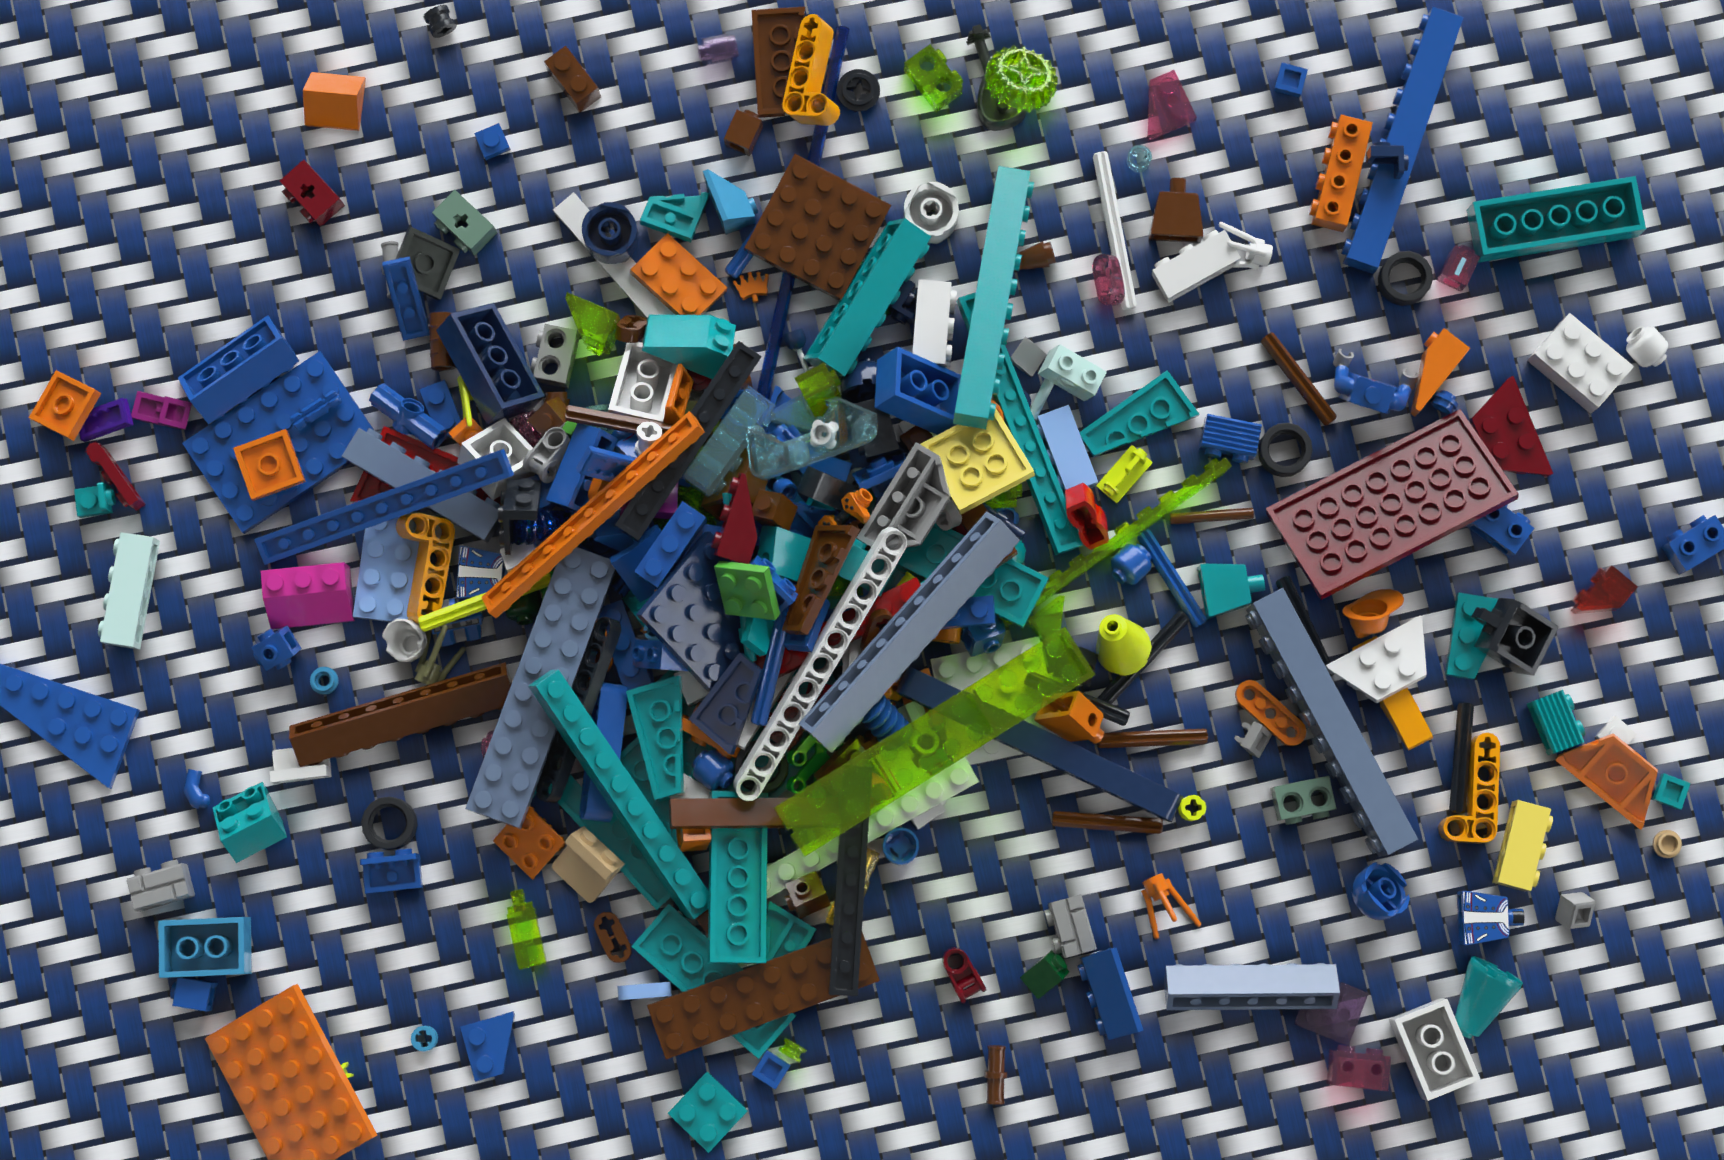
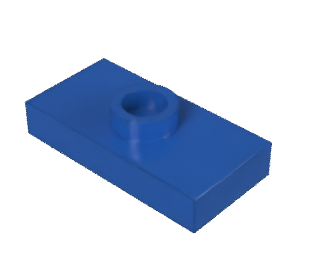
M588 445L576 469L581 475L610 482L636 458Z

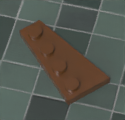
M806 7L751 10L759 118L786 115L782 103L800 24L805 16Z
M853 525L815 526L795 587V592L798 596L789 606L782 631L793 635L809 634L860 529Z

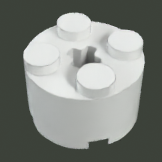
M928 182L914 187L908 193L904 202L903 218H906L930 235L931 238L928 243L939 244L948 238L956 228L959 213L958 202L953 191L946 185L938 182ZM932 209L936 211L935 215H926V212H930Z

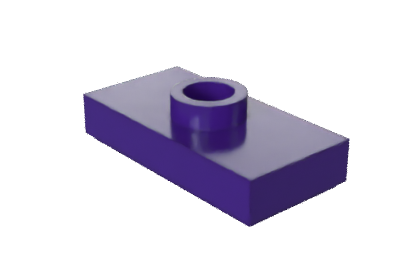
M120 398L93 408L79 432L80 440L87 442L134 425L128 399Z

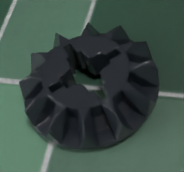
M863 69L848 71L838 82V100H840L844 108H848L855 113L857 111H867L876 105L880 96L879 82L869 71ZM859 81H861L862 90L867 93L861 94L858 101H856L855 93L851 92V89H856Z

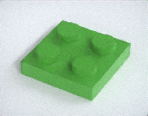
M719 561L714 566L727 615L776 620L780 611L769 566Z

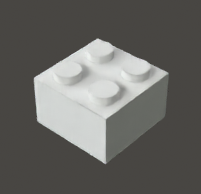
M505 418L461 444L457 461L460 465L495 451L505 450L514 475L481 487L492 500L501 496V490H506L507 480H520L535 475L534 472H527L523 469L524 457L533 447Z

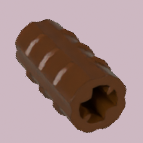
M434 312L429 314L432 370L447 371L455 369V364L436 331L451 314L450 312Z

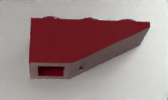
M739 473L738 477H732L728 493L732 494L729 505L724 504L719 519L723 521L721 532H715L711 548L715 549L714 555L739 563L750 564L757 541V533L746 474Z

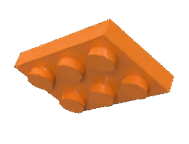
M668 233L630 269V274L675 315H703L728 288Z

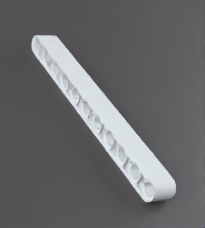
M887 527L879 533L818 636L813 651L809 652L767 725L735 776L734 788L742 800L753 801L763 791L799 730L800 725L798 723L811 710L907 547V538L900 530ZM897 534L899 537L898 545L894 548H887L886 539L888 536ZM883 559L885 565L883 570L878 573L872 572L871 565L873 561ZM863 583L869 584V594L865 597H858L857 588ZM854 608L856 612L854 619L848 622L843 621L842 614L845 609ZM836 632L841 634V641L838 645H828L830 634ZM817 658H826L827 664L824 669H813V663ZM803 682H811L812 690L806 695L799 694V686ZM788 707H797L798 713L794 718L787 719L784 717V712ZM774 731L783 732V739L779 743H771L769 741V737ZM761 755L769 757L768 764L763 768L755 766V760ZM745 780L755 782L754 788L749 792L740 790V786Z

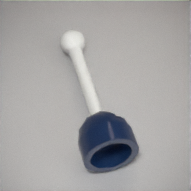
M803 328L784 334L782 337L785 345L789 349L797 351L809 383L808 391L811 394L818 393L819 386L814 383L807 362L803 359L802 348L806 343Z

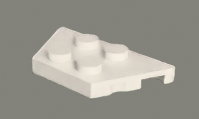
M1418 616L1327 664L1328 672L1330 674L1334 673L1346 681L1347 685L1353 689L1362 691L1367 698L1375 703L1424 679L1427 672L1422 617Z

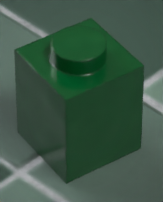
M1051 950L1031 966L1020 978L1035 997L1039 999L1062 981L1070 971L1067 969L1065 960Z

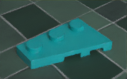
M1460 592L1456 594L1445 675L1470 680L1475 679L1487 654L1474 647L1484 626L1471 616L1476 607L1480 609L1485 608L1491 612L1498 599Z

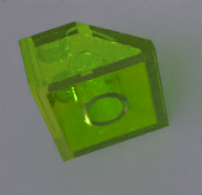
M567 292L565 299L583 343L587 345L586 349L596 355L601 356L602 353L610 355L617 340L614 337L616 324L620 321L618 313Z

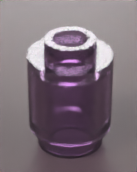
M727 33L702 38V44L697 45L700 61H705L707 66L731 61L733 57L739 56L735 36H728Z

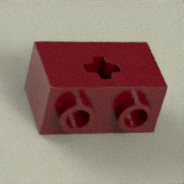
M305 160L301 161L280 180L281 184L285 187L281 192L292 204L297 201L303 207L299 212L310 224L315 220L321 227L345 206L336 193ZM309 191L315 195L312 199L306 195Z

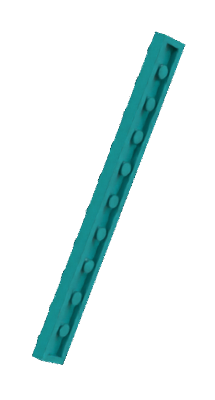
M976 292L959 297L956 300L968 333ZM1001 344L999 353H1005L1002 370H996L995 378H1000L998 395H993L1003 411L1005 424L1034 470L1035 476L1026 481L1056 556L1079 548L1083 543L1080 540L1078 529L1070 523L1067 517L1065 496L1007 348Z

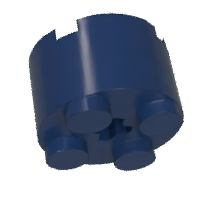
M604 202L590 210L583 219V240L588 253L596 260L605 264L623 263L635 252L639 241V233L633 215L625 206L615 202ZM610 230L615 231V234H612L611 237L606 236V234L610 233Z

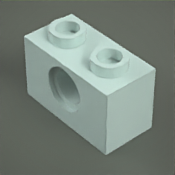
M1060 344L1048 352L1038 372V375L1083 401L1095 396L1106 374L1105 370Z

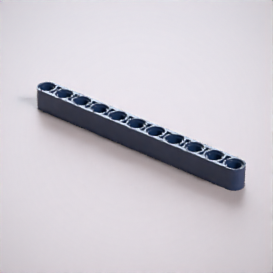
M908 666L904 671L895 690L897 694L1168 822L1173 821L1183 799V796L1175 791Z

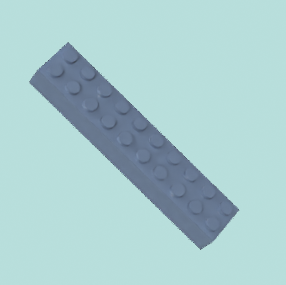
M576 547L570 555L563 558L556 565L467 802L466 810L518 829L522 828L557 732L556 727L528 686L548 671L559 670L570 687H573L592 631L600 617L616 574V569L611 564L610 559Z
M1284 588L1251 604L1246 609L1248 613L1245 615L1246 620L1252 630L1257 629L1261 637L1258 641L1263 652L1266 655L1270 654L1274 661L1272 668L1279 680L1283 678L1288 688L1285 689V693L1292 704H1297L1301 712L1298 714V717L1304 723L1306 729L1310 728L1314 736L1311 739L1313 746L1319 754L1323 753L1328 762L1325 764L1326 770L1332 779L1336 778L1340 784L1339 794L1345 804L1350 803L1354 811L1351 814L1359 829L1363 827L1368 837L1365 839V842L1371 853H1376L1378 857L1386 856L1418 840Z

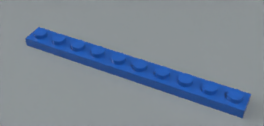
M501 449L263 535L254 540L263 563L266 565L513 476L514 473L505 450Z

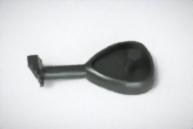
M979 24L972 27L973 31H969L966 41L967 45L975 44L985 74L979 88L977 112L981 123L987 129L1001 131L1021 123L1026 116L1027 106L1023 94L1018 87L1007 77L994 70L985 40L991 38L987 29L983 30Z

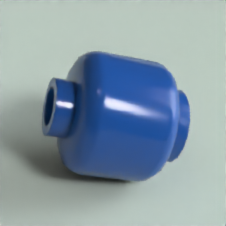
M1127 544L1111 558L1110 564L1113 570L1111 574L1121 584L1125 582L1135 585L1150 572L1152 557L1142 545Z
M716 749L702 751L693 761L694 778L710 791H716L720 788L726 789L734 780V775H732L734 771L733 762L721 755Z

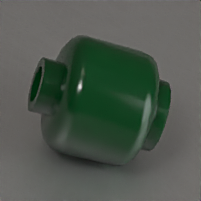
M539 590L521 596L505 611L506 616L510 620L516 621L518 625L533 623V619L537 617L541 607Z

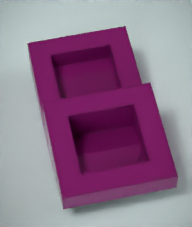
M137 391L131 416L135 420L186 430L192 403L167 396L161 397Z

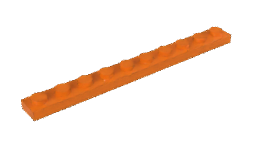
M690 411L686 413L487 591L481 598L488 613L497 618L504 611H507L516 600L528 592L544 575L551 572L554 566L570 555L582 541L590 537L600 525L611 518L638 491L654 480L665 467L674 462L684 450L695 443L705 433L697 418Z

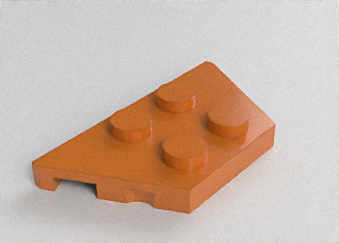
M1614 733L1561 753L1556 757L1555 760L1637 828L1641 830L1644 827L1658 769Z

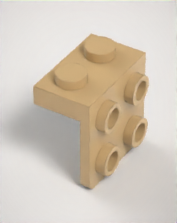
M583 826L570 834L566 839L565 843L567 846L553 862L552 869L580 896L591 903L598 898L625 863Z

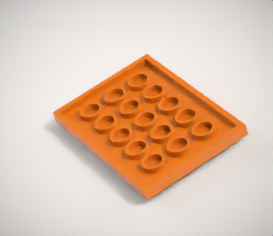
M298 984L289 987L205 1038L268 1160H336L377 1136L372 1123Z

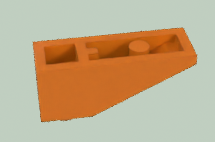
M1445 328L1439 334L1433 332L1424 343L1427 349L1422 354L1410 413L1414 417L1422 410L1470 349V347Z

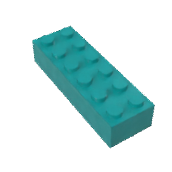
M1636 176L1475 201L1466 210L1476 263L1636 238L1646 230Z
M906 218L889 221L852 279L842 300H839L803 359L829 377H842L846 374H851L858 363L855 360L860 351H865L872 341L871 333L875 327L879 328L886 318L885 311L889 304L893 305L901 294L899 288L904 281L907 282L914 274L915 268L913 266L917 259L923 258L929 249L927 243L931 236Z

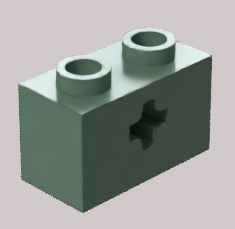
M456 190L432 212L436 219L434 223L436 227L445 235L450 232L456 238L453 242L464 253L469 250L475 256L497 234L495 227ZM460 221L463 223L467 222L468 226L466 228L459 227L458 223Z

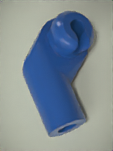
M188 769L184 785V795L192 807L205 809L210 804V796L202 794L199 788L202 771Z

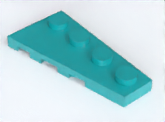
M1166 370L1079 433L1084 445L1091 455L1095 457L1198 417L1200 414Z
M678 675L626 691L654 800L684 793L682 676Z

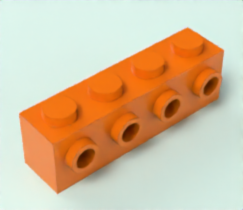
M1340 115L1336 123L1332 122L1328 138L1332 139L1331 147L1325 148L1322 158V164H1326L1324 174L1319 173L1315 189L1320 190L1318 199L1312 200L1309 215L1313 216L1311 225L1344 232L1348 226L1373 122Z

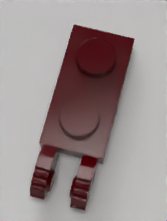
M89 443L86 448L87 455L92 462L103 467L104 470L101 471V474L109 485L114 483L119 490L116 496L125 507L130 506L136 511L146 505L110 452L100 443Z

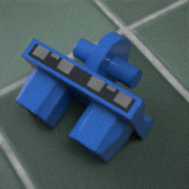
M455 598L449 599V606L457 603ZM482 611L446 624L448 629L441 646L455 644L457 640L454 630L464 628L467 641L481 639L484 619ZM442 626L431 629L432 634H437V638Z

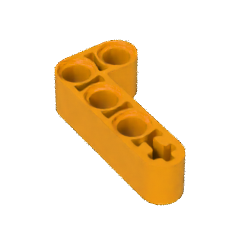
M815 14L806 16L800 24L782 107L798 123L828 126L834 124L840 115L839 107L821 93L834 32L832 27Z
M411 513L399 517L396 522V531L404 539L419 542L407 608L408 620H412L419 625L418 618L423 616L421 610L428 614L442 609L455 528L451 521L422 513ZM411 519L416 524V530L414 533L411 532V530L409 529V522ZM437 525L442 530L440 538L435 535V527ZM432 552L437 557V562L434 566L430 562ZM428 579L432 584L430 593L425 589V583Z
M1482 733L1471 740L1467 816L1455 815L1441 820L1438 831L1441 838L1445 841L1485 843L1493 840L1497 834L1500 742L1494 734ZM1484 741L1485 744L1490 745V749L1485 752L1484 748L1479 747V743ZM1484 757V759L1490 758V761L1478 762V759ZM1480 767H1485L1489 771L1490 776L1486 782L1478 777V769ZM1480 794L1488 799L1489 804L1485 810L1480 809L1477 805V798ZM1450 821H1455L1459 825L1460 830L1457 836H1452L1448 832L1447 826ZM1478 823H1483L1487 827L1488 832L1484 838H1480L1476 834L1475 829Z

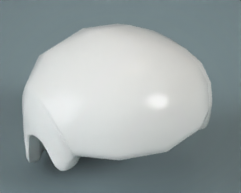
M396 619L388 623L382 635L387 642V653L399 662H412L422 656L427 644L426 634L421 630L420 625L408 619Z

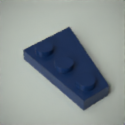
M739 653L689 718L692 723L730 755L735 753L764 672L744 653Z

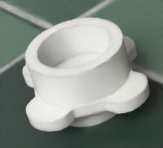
M821 420L814 421L810 432L811 445L816 448L819 446H826L828 449L835 448L837 445L835 436L839 430L838 424L833 421L830 423H823ZM823 432L827 434L825 437L822 436Z

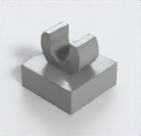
M1255 721L1252 725L1242 723L1241 726L1248 733L1245 738L1235 736L1234 739L1249 754L1260 758L1272 733Z

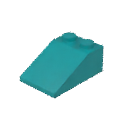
M649 315L642 351L676 365L682 363L686 369L713 379L733 350L736 325L712 315Z

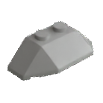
M917 442L914 444L870 515L869 520L858 534L857 539L872 547L883 529L893 527L900 530L906 536V548L922 545L951 498L939 455ZM891 534L886 539L887 548H894L899 543L897 534Z

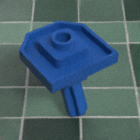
M903 453L887 458L881 456L870 461L869 466L852 473L860 489H872L876 497V505L903 464L906 455Z

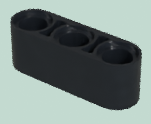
M807 466L797 492L842 511L841 499L847 493L853 490L857 491L860 488Z

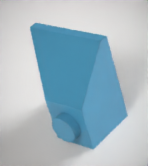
M704 170L705 184L725 234L727 235L755 224V214L759 212L754 199H748L744 190L712 171Z

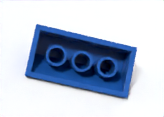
M267 315L179 376L178 380L190 402L205 421L210 424L214 420L224 417L227 411L237 404L244 403L257 390L267 387L280 374L290 371L299 362V359L274 322Z

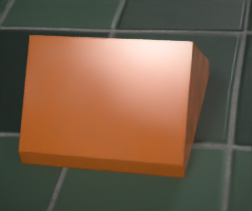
M311 72L303 88L305 125L360 131L366 78Z

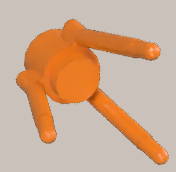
M1160 873L1142 882L1145 889L1141 893L1146 902L1154 939H1158L1159 934L1151 897L1154 902L1161 899L1173 922L1177 921V917L1166 897L1170 895L1169 892L1197 927L1201 926V922L1175 890L1169 878L1165 879L1163 874Z

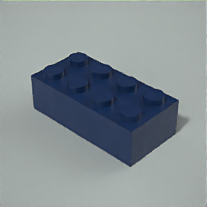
M494 303L451 313L436 330L487 425L498 422L503 418L508 419L531 412L545 397Z

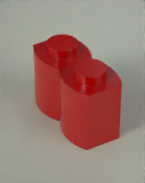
M1084 483L1065 490L1067 517L1070 523L1078 529L1081 542L1090 550L1108 543L1107 517L1103 509L1095 504L1092 490Z

